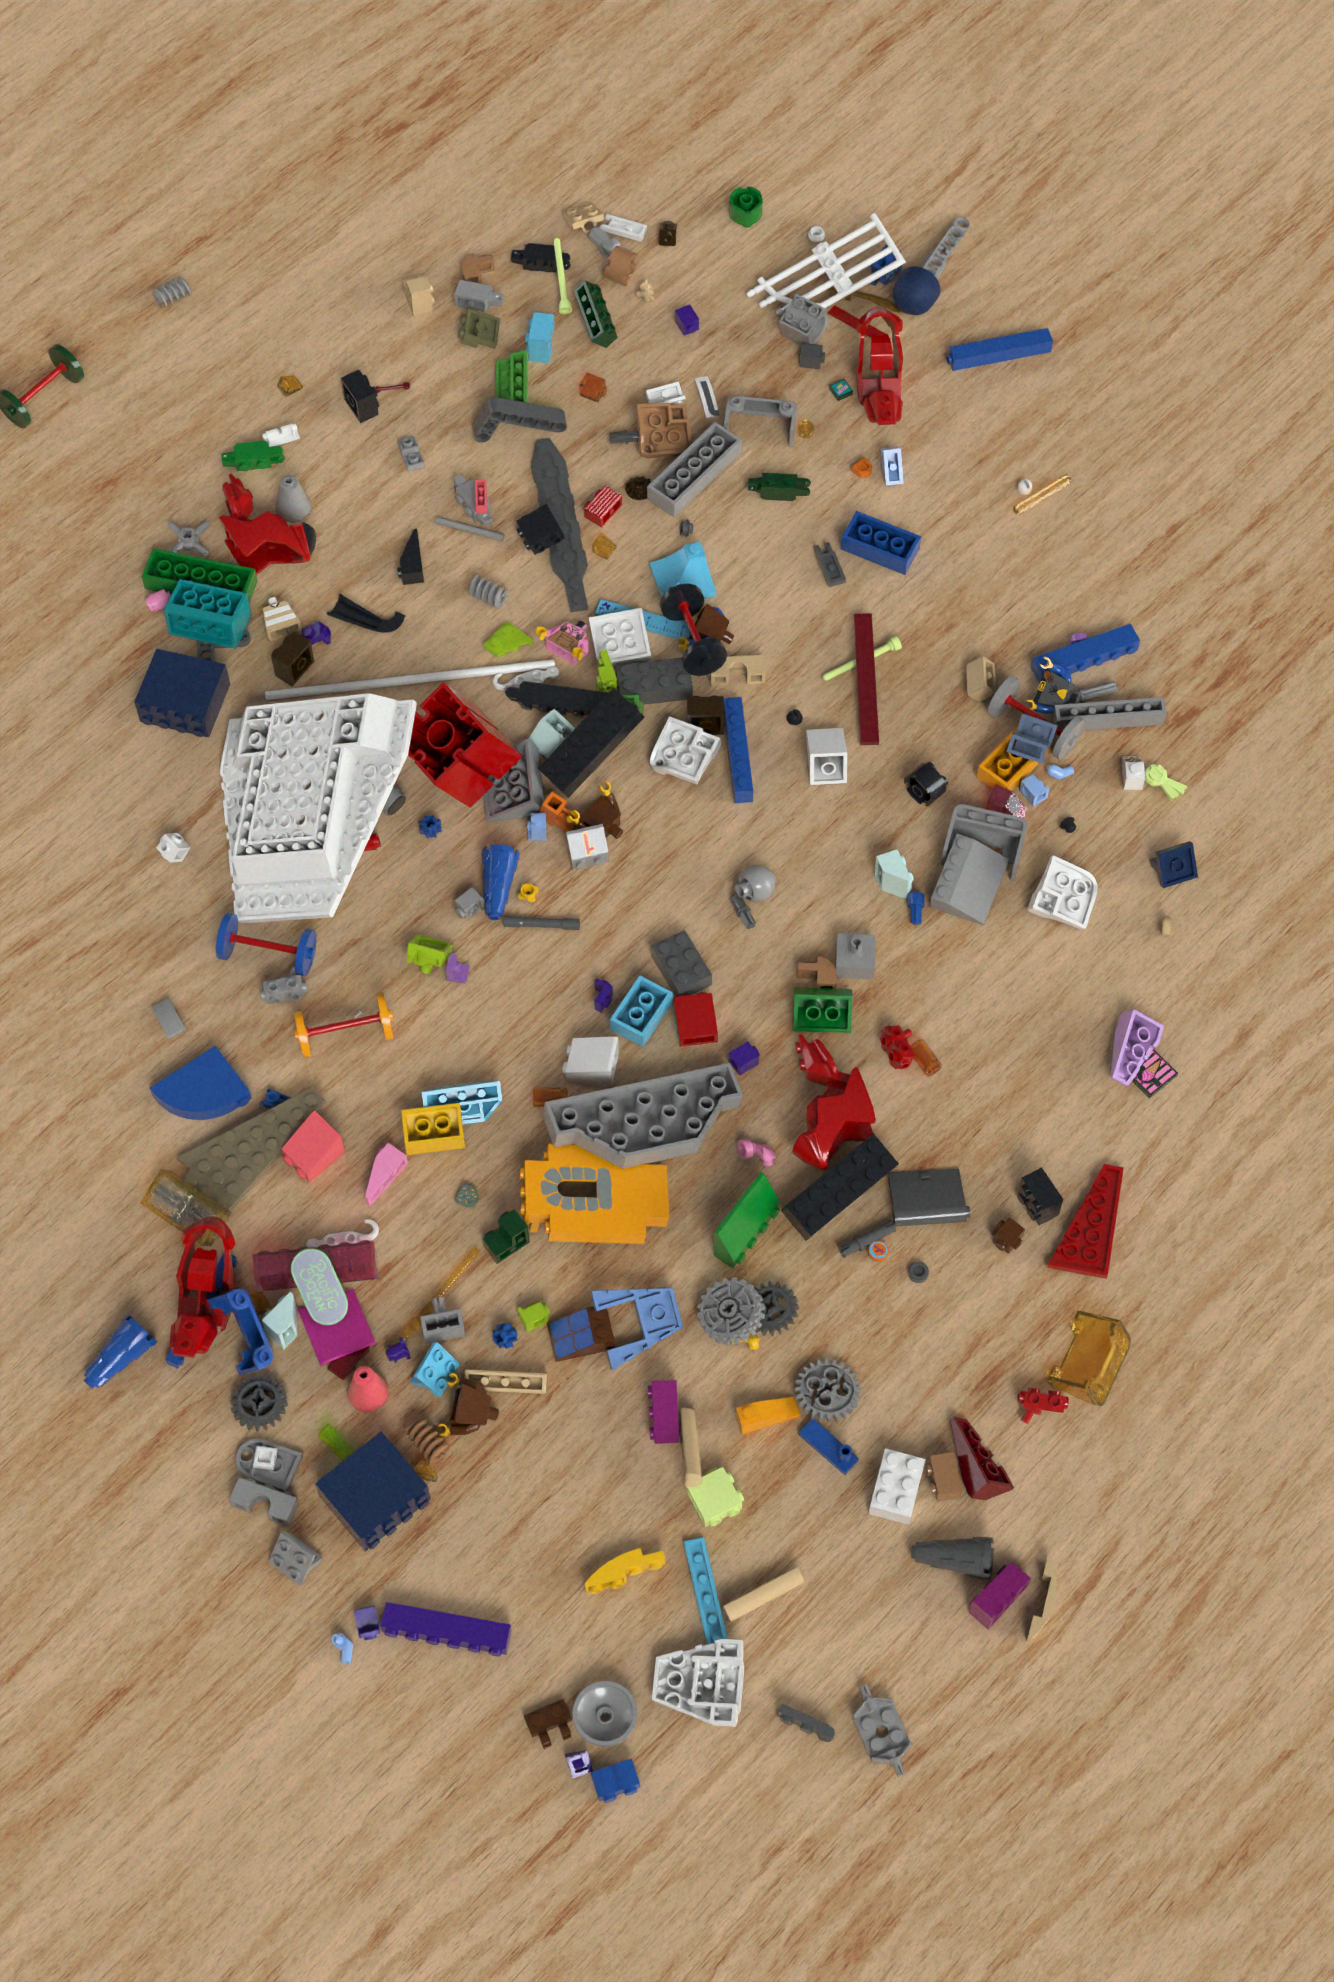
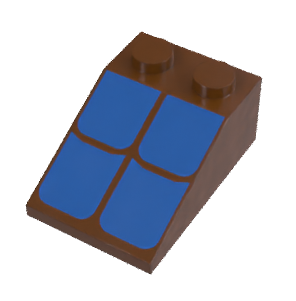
M594 1306L587 1307L547 1323L555 1362L601 1353L615 1347L607 1308L595 1311Z

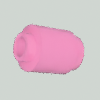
M162 589L148 595V598H145V602L149 611L157 612L164 609L171 594L169 591L165 592Z

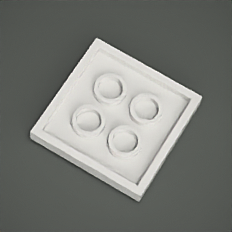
M642 608L589 617L596 659H600L599 651L607 650L612 666L652 659Z

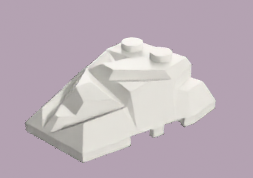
M719 1639L709 1645L702 1646L701 1644L691 1650L684 1652L680 1650L656 1657L652 1701L714 1726L736 1727L738 1714L741 1711L744 1679L743 1640Z

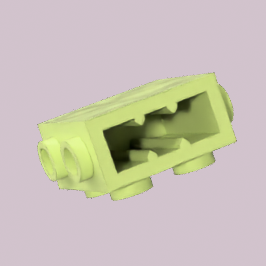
M724 1467L709 1470L706 1473L707 1475L702 1477V1482L699 1485L686 1487V1493L705 1527L709 1525L715 1526L723 1518L739 1514L742 1509L744 1498L739 1489L735 1490L733 1486L734 1479L729 1471H725Z

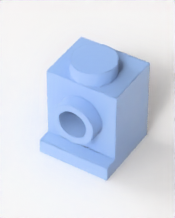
M1034 774L1031 776L1027 775L1022 779L1020 792L1032 806L1048 798L1050 788L1048 786L1044 787L1043 782L1037 779Z
M531 813V820H527L528 841L547 840L546 813Z

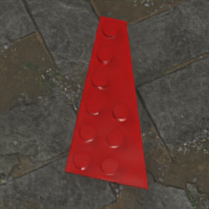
M1103 1165L1047 1268L1107 1279L1124 1167Z

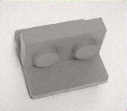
M283 1531L279 1535L269 1562L300 1586L304 1583L308 1572L319 1565L323 1557L292 1533L288 1534Z

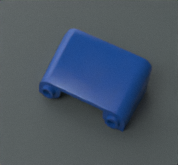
M236 1287L208 1299L211 1309H221L224 1315L233 1311L248 1346V1349L240 1352L242 1360L235 1366L238 1374L242 1375L258 1371L270 1365L273 1361V1349L247 1289Z

